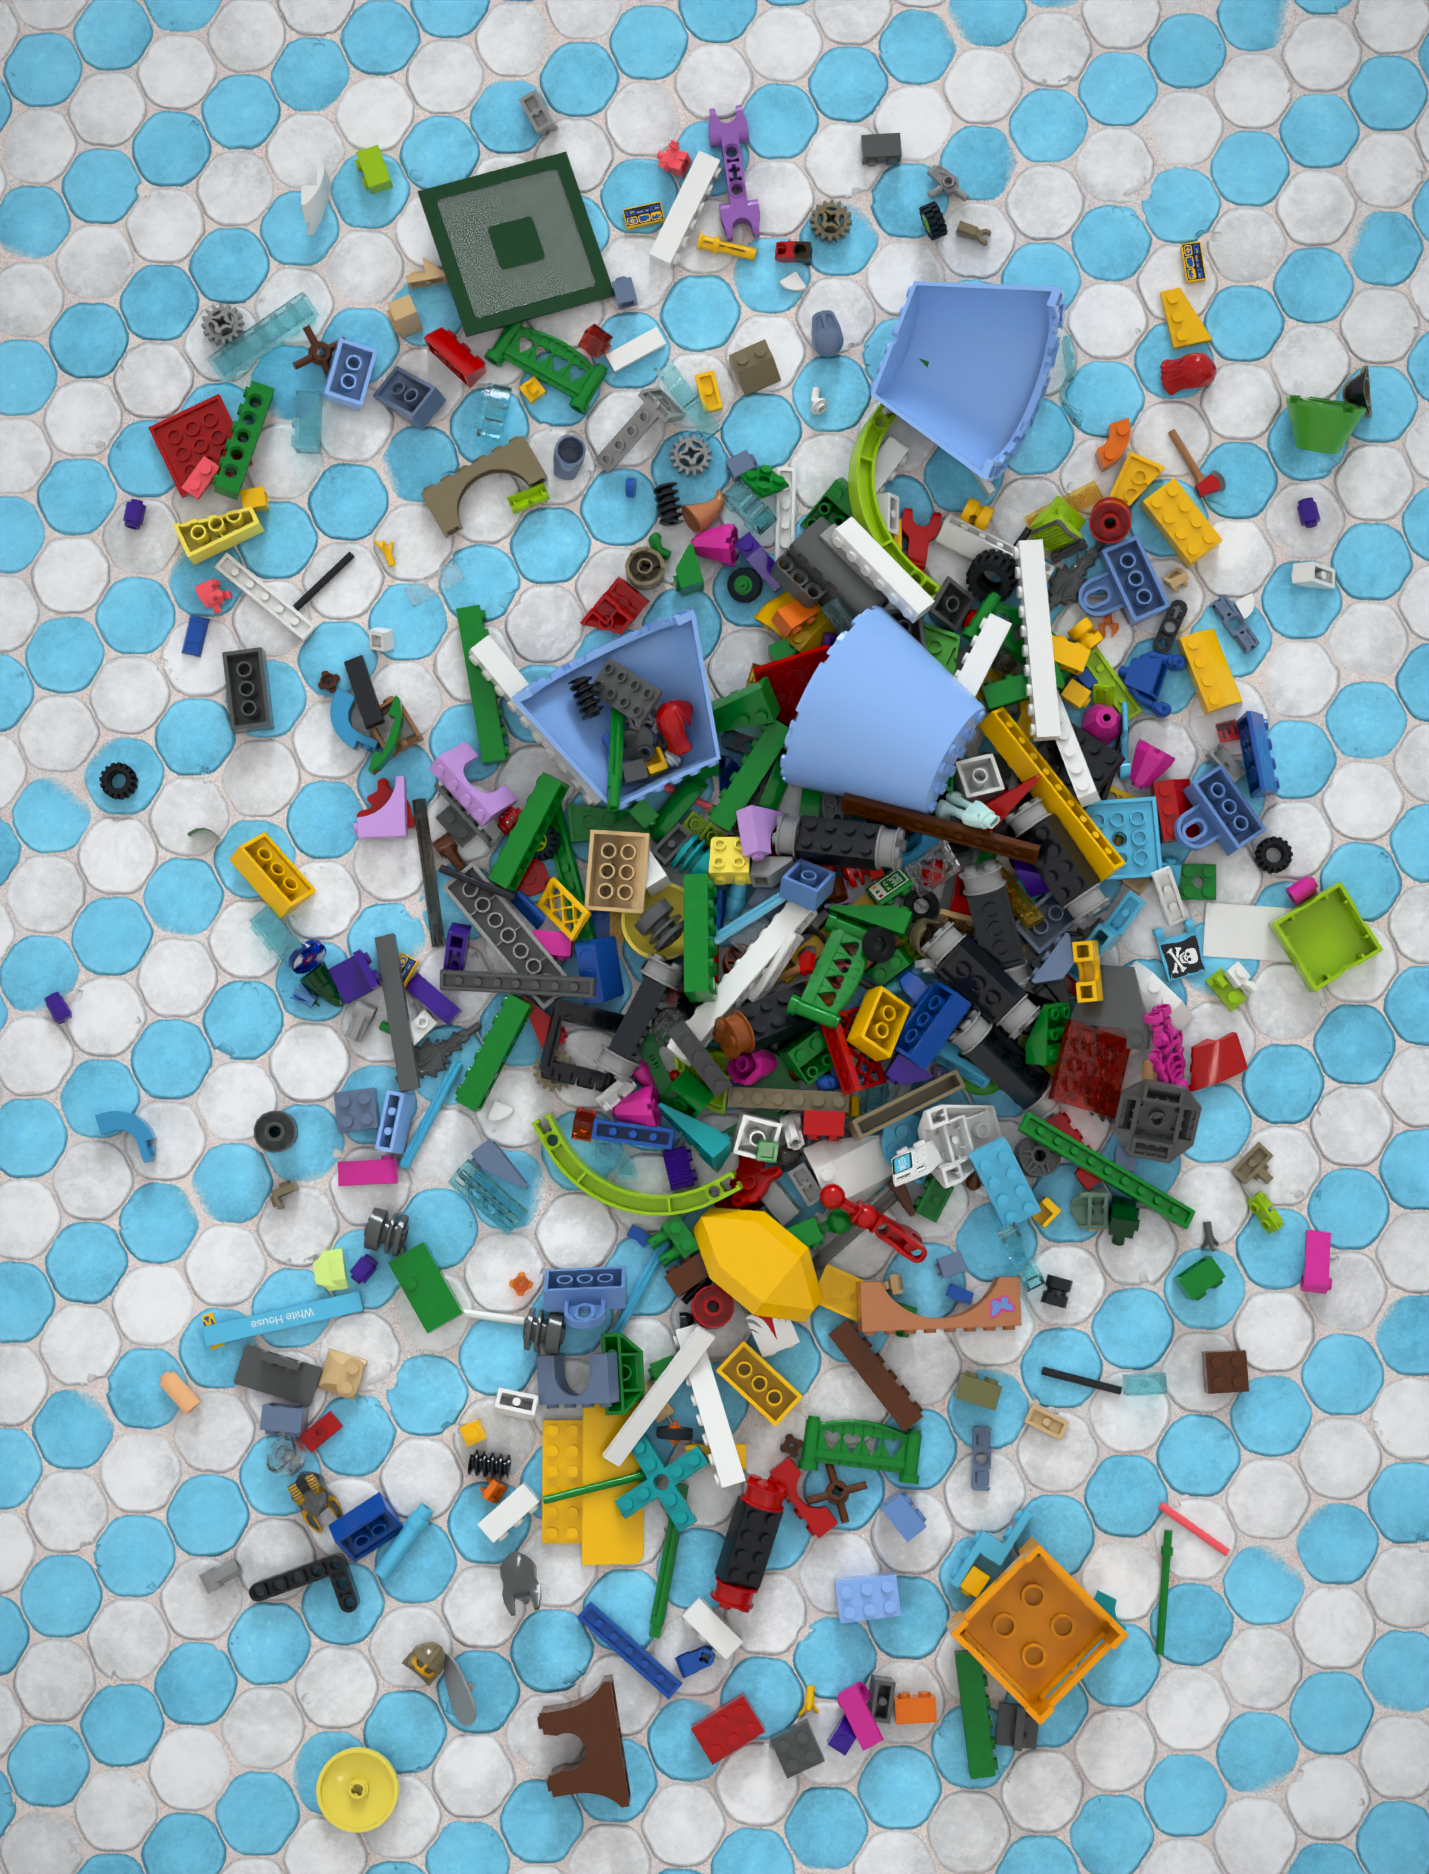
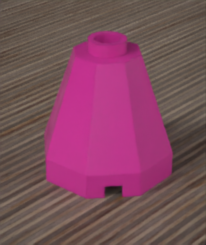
M724 524L697 533L694 539H691V544H693L697 556L727 567H735L738 553H735L736 547L734 544L739 540L738 528L734 524Z
M1097 703L1083 713L1081 729L1108 745L1121 735V715L1114 706Z
M1139 739L1135 748L1129 777L1132 780L1131 785L1140 790L1143 787L1148 788L1172 766L1175 758Z
M764 1049L753 1054L742 1052L738 1058H730V1063H727L726 1069L734 1083L752 1085L771 1075L776 1070L777 1060L774 1054Z
M644 1087L627 1095L625 1098H620L621 1101L612 1108L613 1117H616L617 1121L660 1127L662 1114L658 1110V1104L661 1101L658 1099L660 1096L657 1087Z

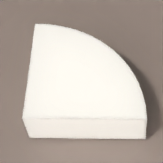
M796 271L779 282L786 290L797 292L806 290V285Z
M1252 593L1233 603L1244 620L1251 614L1254 608Z
M495 1100L487 1119L502 1120L508 1117L514 1109Z

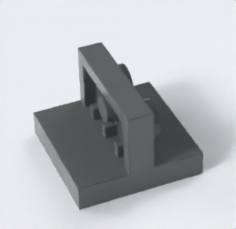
M999 1702L995 1744L1012 1746L1014 1751H1022V1748L1036 1749L1039 1724L1025 1711L1021 1704Z

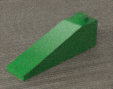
M830 905L828 908L830 912L838 913L839 917L871 928L884 927L890 930L893 935L906 939L914 918L913 913L910 911L911 909L899 905V907L889 905Z

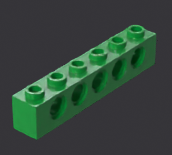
M255 381L251 382L250 387L246 386L243 397L246 398L244 404L240 403L237 415H239L238 422L234 421L231 428L233 433L232 439L228 438L224 450H227L226 456H221L218 465L221 468L220 473L215 474L212 485H215L214 493L235 500L238 499L273 399L275 388ZM256 402L260 406L255 408L252 407L250 403ZM251 420L253 421V424L247 425L244 423V421ZM239 437H244V438H246L248 441H247V442H240V441L238 440V438H239ZM237 454L241 456V459L235 460L231 456ZM227 472H232L235 474V477L230 478L227 477L225 474Z

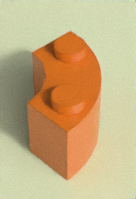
M1129 418L1111 423L1107 429V442L1097 448L1095 457L1101 473L1113 467L1125 452L1131 433Z

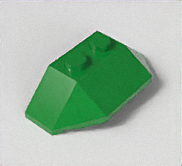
M622 1332L601 1333L602 1353L617 1352L620 1402L612 1403V1407H605V1416L623 1415L645 1393L643 1350Z

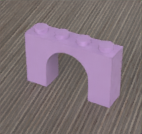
M465 741L438 756L429 767V770L477 823L483 827L498 818L508 807H512L518 798L506 785L494 792L486 793L477 790L467 781L464 770L469 768L479 755Z

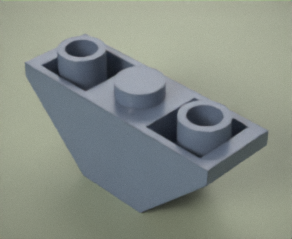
M1066 932L1063 936L1058 935L1053 942L1055 948L1052 952L1047 951L1041 959L1044 962L1040 968L1035 967L1029 977L1032 980L1029 983L1031 985L1057 982L1065 977L1075 963L1070 934Z

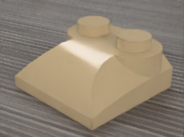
M329 1348L317 1388L355 1400L368 1360Z

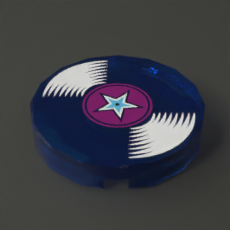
M319 940L306 941L301 944L302 948L293 951L289 958V966L295 973L303 974L309 972L322 962L326 954V948Z

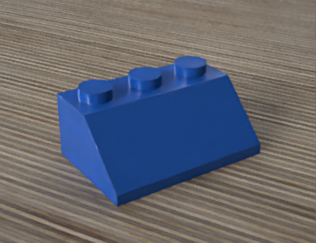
M610 936L576 941L575 951L579 976L596 977V997L583 998L584 1005L603 1003L623 995L624 988L616 937Z
M380 1492L328 1525L335 1543L354 1563L397 1536L404 1527L390 1503Z

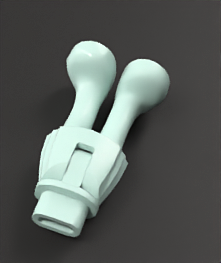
M957 791L948 792L946 794V801L941 799L935 811V817L950 821L952 816L961 819L963 824L975 828L992 829L1000 821V817L995 815V812L990 810L984 803L977 800L971 803L965 800L962 793Z

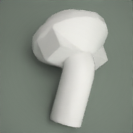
M813 387L811 394L812 405L810 410L814 415L823 413L828 404L825 398H819V387Z
M668 750L663 753L668 766L671 768L679 766L681 762L679 756L668 752Z

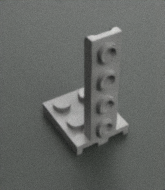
M661 387L643 389L638 394L644 402L642 406L595 458L607 473L614 470L658 418L665 424L681 421L686 416L683 410Z

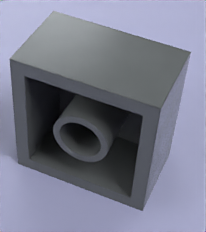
M808 1719L770 1736V1741L787 1779L825 1762L824 1755Z

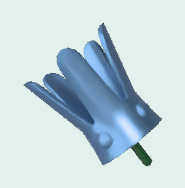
M300 982V989L295 988L294 992L296 994L290 997V999L301 1002L310 1009L314 1004L320 1006L316 1003L319 996L312 993L302 982Z

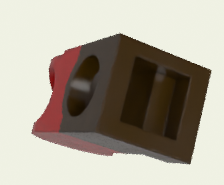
M777 242L775 260L784 263L796 262L803 263V265H811L813 250L811 242Z

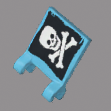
M1193 919L1183 921L1185 933L1165 938L1162 928L1152 930L1168 982L1207 971Z

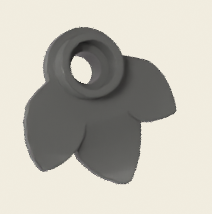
M644 725L640 728L639 732L636 730H624V741L627 746L623 748V756L629 760H652L656 754V749L653 745L654 736L651 730ZM643 749H648L649 753H645Z

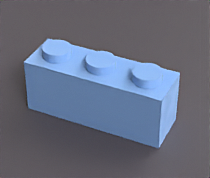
M387 1090L375 1149L404 1154L416 1095Z

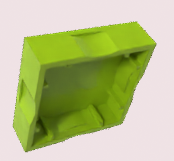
M1341 881L1332 884L1268 924L1309 992L1318 991L1339 978L1346 970L1360 965L1383 951L1370 927L1360 917L1354 901Z

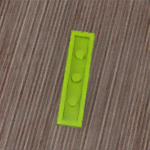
M1098 647L1092 649L1085 667L1098 681L1097 683L1113 686V706L1121 715L1122 702L1125 701L1127 703L1128 721L1143 710L1130 695L1128 689Z

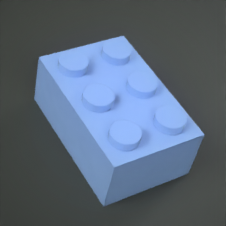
M339 338L321 399L360 410L363 406L378 350Z
M895 1571L834 1579L841 1624L902 1616Z

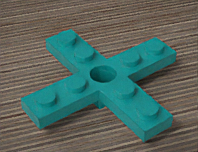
M644 1433L631 1452L646 1475L647 1480L615 1500V1503L624 1519H627L659 1498L677 1530L682 1532L698 1520L680 1492L678 1484L709 1465L710 1462L701 1447L697 1446L668 1466H665L647 1434ZM661 1475H666L669 1479V1485L665 1490L660 1489L658 1486V1479Z

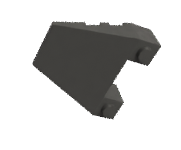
M1100 965L1103 1001L1076 1003L1069 1018L1070 1035L1068 1044L1088 1045L1090 1026L1127 1028L1126 1049L1148 1050L1150 1048L1151 1028L1150 1024L1144 1023L1143 1017L1146 1014V1009L1141 996L1135 967Z

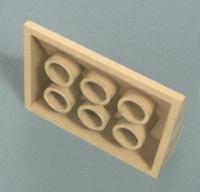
M590 829L584 906L587 910L644 913L650 833Z

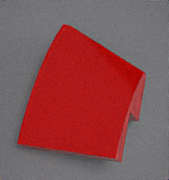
M619 576L594 607L590 609L580 624L622 634L650 601Z
M1231 1032L1218 1040L1205 1039L1191 1047L1192 1061L1190 1072L1192 1073L1191 1085H1188L1189 1091L1193 1092L1212 1086L1248 1069L1237 1033Z

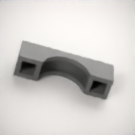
M683 1019L666 1031L716 1098L733 1086Z

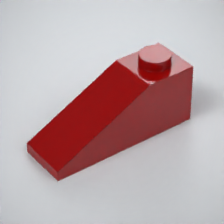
M524 994L520 996V997L524 998L525 1000H527V1001L533 1003V1002H532L529 998H527ZM534 1004L535 1007L529 1019L543 1050L551 1017ZM564 1026L560 1029L561 1035L558 1047L566 1044L565 1038H568Z

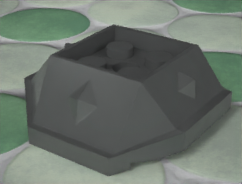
M1144 1079L1120 1092L1113 1132L1129 1156L1171 1163L1177 1156L1193 1146L1202 1107L1186 1086ZM1155 1114H1159L1162 1116L1159 1119L1152 1118V1116Z

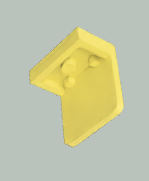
M713 837L710 845L708 873L714 884H751L750 858L743 857L740 837Z

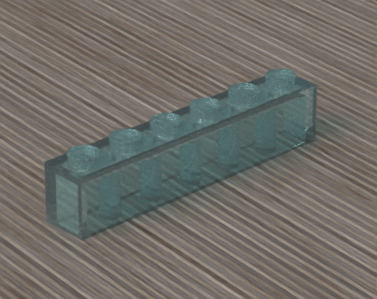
M302 291L206 359L223 382L226 380L230 381L236 377L239 371L251 367L252 362L258 358H264L269 353V350L281 346L289 336L297 335L302 327L314 323L320 315L307 295Z

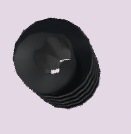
M677 482L664 483L653 490V493L657 495L655 497V501L658 503L656 508L660 510L658 517L662 518L659 521L660 525L675 526L684 522V520L678 519L683 516V513L677 512L682 506L675 504L680 501L679 497H674L679 491L672 489V487L677 485Z
M583 676L568 682V684H574L570 690L576 692L573 698L579 699L576 705L583 706L579 709L580 714H585L582 720H588L600 715V711L604 708V706H597L601 698H594L598 691H591L595 684L588 683L592 676Z
M476 1449L473 1455L470 1454L468 1475L474 1469L476 1476H479L482 1471L483 1477H487L490 1472L493 1479L498 1473L500 1480L504 1478L505 1474L508 1480L511 1456L508 1454L506 1459L503 1460L502 1453L499 1454L498 1458H495V1454L492 1452L490 1457H487L486 1451L479 1456V1451Z

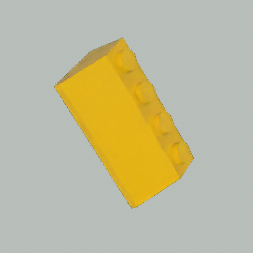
M1214 629L1198 631L1177 641L1180 654L1187 660L1186 669L1205 716L1243 702Z
M266 832L239 846L229 859L280 919L295 911L316 892L315 888Z

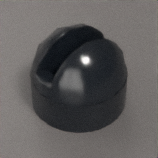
M679 1312L680 1329L693 1325L692 1314Z

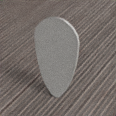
M450 1653L445 1654L444 1675L452 1710L462 1725L469 1726L476 1719V1706L471 1694L475 1685L472 1682H466L457 1662Z

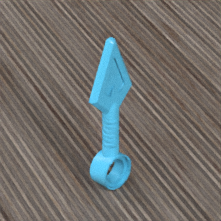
M1125 701L1122 702L1120 736V754L1125 757V761L1118 768L1119 779H1129L1131 772L1130 761H1128L1127 703Z

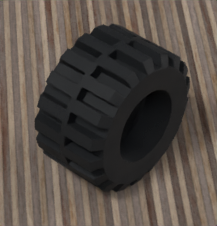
M990 549L989 552L984 550L971 563L966 573V584H969V592L972 591L974 597H979V601L983 602L991 592L1000 595L1002 602L1012 594L1018 579L1015 578V567L1017 565L1014 564L1016 561L1014 558H1009L1010 554L1006 553L1005 555L1002 553V550H998V552H995V549ZM984 571L995 572L1001 578V582L989 580L985 576Z

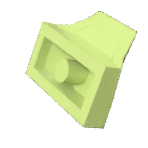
M344 1249L323 1251L321 1256L313 1262L316 1284L325 1287L328 1291L349 1288Z

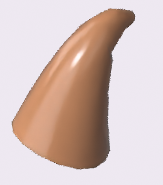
M717 489L715 498L710 501L683 505L682 513L688 527L695 533H700L707 529L722 512L725 505V496Z

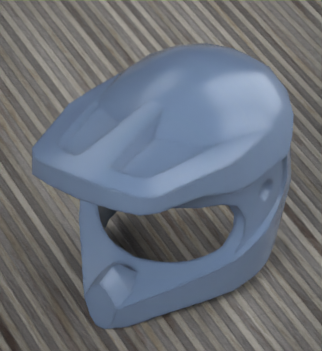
M823 310L813 315L811 336L815 351L819 355L826 357L836 355L842 349L844 338L834 312Z
M564 435L556 442L553 462L554 474L558 478L563 480L575 479L583 464L586 446L584 441L578 436Z

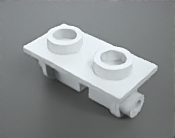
M425 1009L410 1023L414 1046L438 1024Z
M616 1080L595 1100L602 1110L607 1113L609 1110L612 1111V1108L621 1101L620 1098H625L632 1091L634 1092L637 1085L634 1081L626 1080L625 1083Z

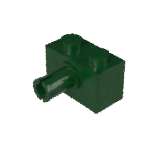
M1113 1195L1111 1197L1108 1209V1235H1113L1112 1243L1114 1245H1124L1125 1238L1133 1239L1134 1231L1138 1232L1140 1223L1138 1219L1139 1208H1136V1201L1134 1199Z

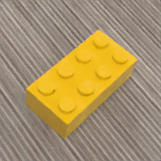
M1175 478L1143 500L1140 508L1187 569L1222 542V538Z
M744 1340L716 1369L717 1373L775 1427L803 1397L791 1383Z

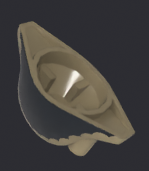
M1366 365L1363 366L1356 377L1350 379L1345 384L1342 395L1346 403L1355 404V407L1358 408L1360 406L1365 407V415L1368 418H1372L1369 369Z

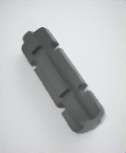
M1082 538L1076 543L1051 553L1050 558L1056 564L1062 558L1066 559L1077 554L1079 550L1081 552L1087 549V542Z

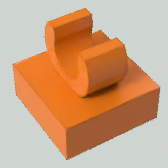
M486 1478L489 1485L487 1488L480 1487L481 1492H483L482 1497L497 1504L508 1486L495 1479Z

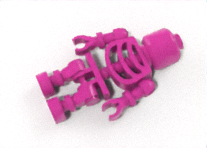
M1158 1004L1143 1017L1145 1024H1152L1150 1026L1151 1031H1153L1152 1044L1154 1047H1157L1156 1049H1151L1153 1053H1148L1149 1060L1154 1065L1153 1070L1157 1073V1081L1186 1086L1189 1090L1187 1081L1181 1078L1185 1073L1184 1069L1186 1067V1061L1183 1056L1185 1049L1182 1047L1183 1032L1182 1030H1175L1170 1023L1172 1021L1171 1016H1168L1172 1013L1170 1004Z

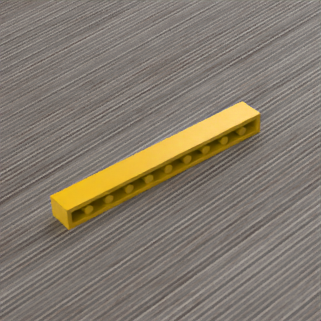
M1001 707L992 711L978 725L983 734L991 741L1021 782L1040 774V779L1029 790L1033 798L1037 796L1039 799L1042 798L1041 803L1048 813L1051 812L1052 815L1056 814L1100 878V882L1112 877L1126 864L1006 709Z

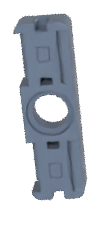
M1222 595L1218 600L1212 602L1210 608L1214 607V611L1223 620L1221 623L1232 638L1235 637L1240 647L1245 650L1244 654L1249 653L1259 645V640L1226 595ZM1233 619L1238 620L1240 623V628L1237 630L1232 629L1229 625Z
M989 1426L973 1427L971 1488L976 1491L990 1490V1487H987L989 1486L988 1469H991V1448L988 1447H990L991 1436L989 1430L992 1429ZM985 1453L987 1455L986 1463H977V1454Z

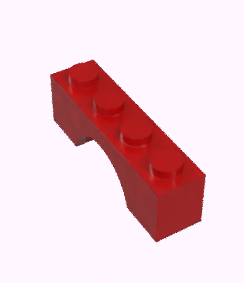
M1059 1111L1045 1121L1084 1144L1081 1141L1083 1136L1077 1128L1073 1130L1069 1124L1071 1120L1065 1112L1061 1113ZM1077 1167L1074 1173L1085 1191L1090 1190L1102 1181L1080 1167Z
M790 1456L769 1470L771 1473L769 1477L778 1479L780 1481L779 1484L787 1487L789 1490V1494L784 1499L787 1503H793L796 1507L793 1511L800 1520L802 1518L805 1519L808 1523L805 1527L812 1536L816 1534L820 1538L838 1524V1521L826 1505L810 1506L800 1499L797 1493V1482L801 1471Z

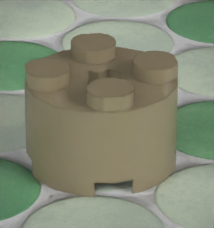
M646 546L639 547L630 553L625 563L627 578L631 585L638 590L654 589L664 579V560L661 554L654 549ZM645 565H646L647 568H648V571H647V572H644V570L642 571V566H645Z

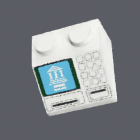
M921 1139L915 1142L913 1147L907 1148V1146L896 1150L897 1154L891 1159L893 1183L897 1187L927 1175L943 1161L932 1139L928 1141Z

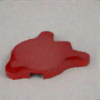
M381 778L378 780L377 791L367 797V801L372 805L371 808L358 812L357 817L373 814L388 802L393 790L387 779ZM407 800L408 829H411L416 821L412 816L411 807Z
M532 859L516 892L523 891L526 896H535L545 891L551 878L545 865L540 860Z
M739 1155V1166L735 1171L737 1175H735L733 1180L730 1179L729 1185L731 1189L735 1188L736 1182L740 1181L743 1188L732 1194V1204L736 1208H741L746 1204H752L761 1200L768 1192L770 1184L782 1176L781 1168L774 1166L764 1169L766 1162Z

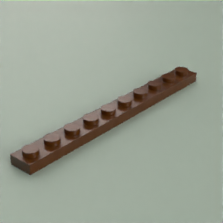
M845 793L843 796L841 812L895 827H902L903 829L1036 865L1041 845Z

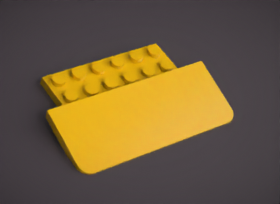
M639 1400L623 1415L605 1416V1407H600V1404H594V1407L583 1408V1420H543L542 1543L582 1544V1565L636 1564L642 1560L644 1555V1508L624 1519L615 1503V1500L642 1482L635 1481L544 1504L543 1496L636 1473V1470H640L641 1467L632 1452L628 1454L620 1467L602 1456V1453L640 1404Z

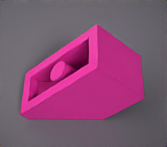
M532 931L533 935L548 953L555 957L556 961H567V958H572L573 941L563 932Z

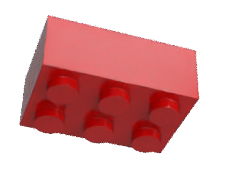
M742 1692L693 1723L691 1730L713 1765L764 1733L765 1727L746 1695Z

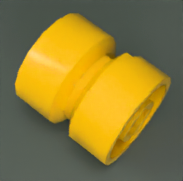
M970 497L959 519L969 524L973 523L975 527L985 531L995 509L986 504L981 506L980 501Z
M1088 617L1082 619L1067 633L1074 642L1078 641L1086 645V648L1089 650L1094 649L1105 639L1099 630L1093 629L1094 624Z

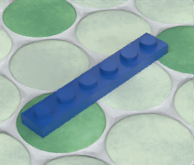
M590 1601L577 1616L584 1625L667 1699H670L682 1685V1682L593 1602Z

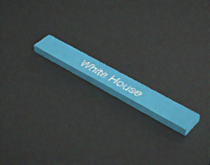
M360 1291L204 1326L202 1327L205 1346L207 1347L364 1311Z

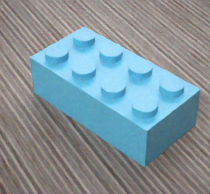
M1003 1136L967 1154L1000 1223L1005 1229L1041 1212L1008 1141Z

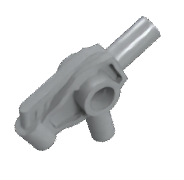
M933 165L927 172L928 176L933 178L938 184L937 187L927 193L930 199H933L942 192L947 195L954 193L964 202L968 199L969 195L959 188L958 178L942 165Z

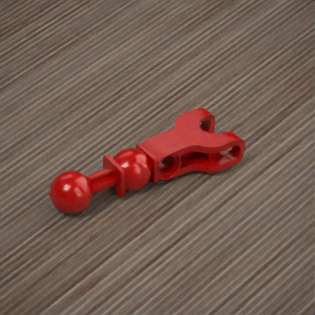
M904 508L901 516L902 536L907 541L906 556L926 574L924 569L926 567L928 546L930 542L936 539L940 532L942 514L934 512L927 526H919L913 521V510L911 508Z
M828 1184L822 1188L820 1201L826 1208H840L849 1213V1219L852 1223L854 1222L861 1229H869L870 1233L874 1232L879 1239L892 1246L898 1253L910 1261L920 1263L926 1258L927 1251L917 1231L880 1214L872 1205L863 1204L860 1199L857 1203L852 1202L845 1197L844 1190L837 1184ZM882 1224H885V1225H886L885 1228H883V1229H878V1227H879L880 1225H882ZM921 1250V1254L918 1256L911 1254V1251Z

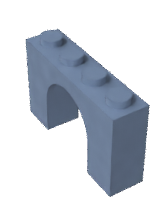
M617 1352L589 1354L590 1382L587 1389L581 1394L573 1391L566 1381L564 1354L536 1356L539 1405H547V1409L559 1408L560 1404H564V1408L577 1407L576 1404H582V1408L594 1407V1404H600V1407H612V1403L620 1402Z

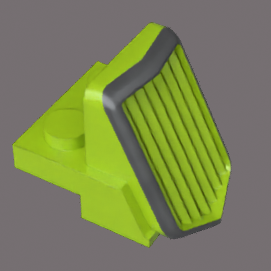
M1056 496L1045 511H1041L1030 525V528L1033 529L1031 537L1033 540L1043 539L1044 550L1049 552L1058 551L1061 548L1078 542L1083 537L1079 531L1086 523V520L1062 497Z

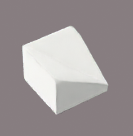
M382 627L370 629V649L383 652L392 650L394 648L393 629Z

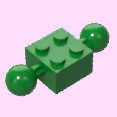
M838 1208L832 1210L824 1222L820 1223L816 1215L785 1229L807 1247L810 1246L813 1249L822 1245V1240L826 1238L825 1234L831 1231L835 1234H845L852 1227V1222L849 1219V1213Z

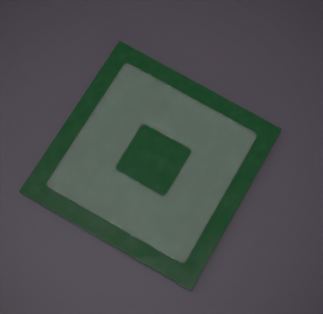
M567 152L417 192L466 337L615 296Z

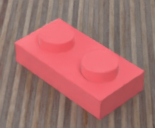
M203 456L181 488L199 500L212 483L215 474H218L221 468Z

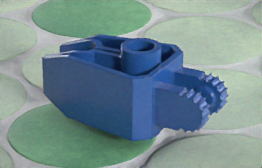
M904 969L897 976L899 986L909 996L907 1001L916 1008L932 985L929 982L925 984L919 976L908 969Z

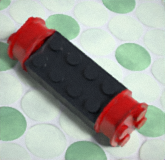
M750 1474L746 1478V1491L737 1498L714 1572L717 1584L715 1590H712L710 1596L720 1603L719 1606L727 1610L734 1608L745 1613H749L753 1609L752 1599L760 1588L783 1515L784 1507L782 1503L784 1497L789 1494L787 1487L780 1485L778 1479L772 1477L764 1479L756 1474Z

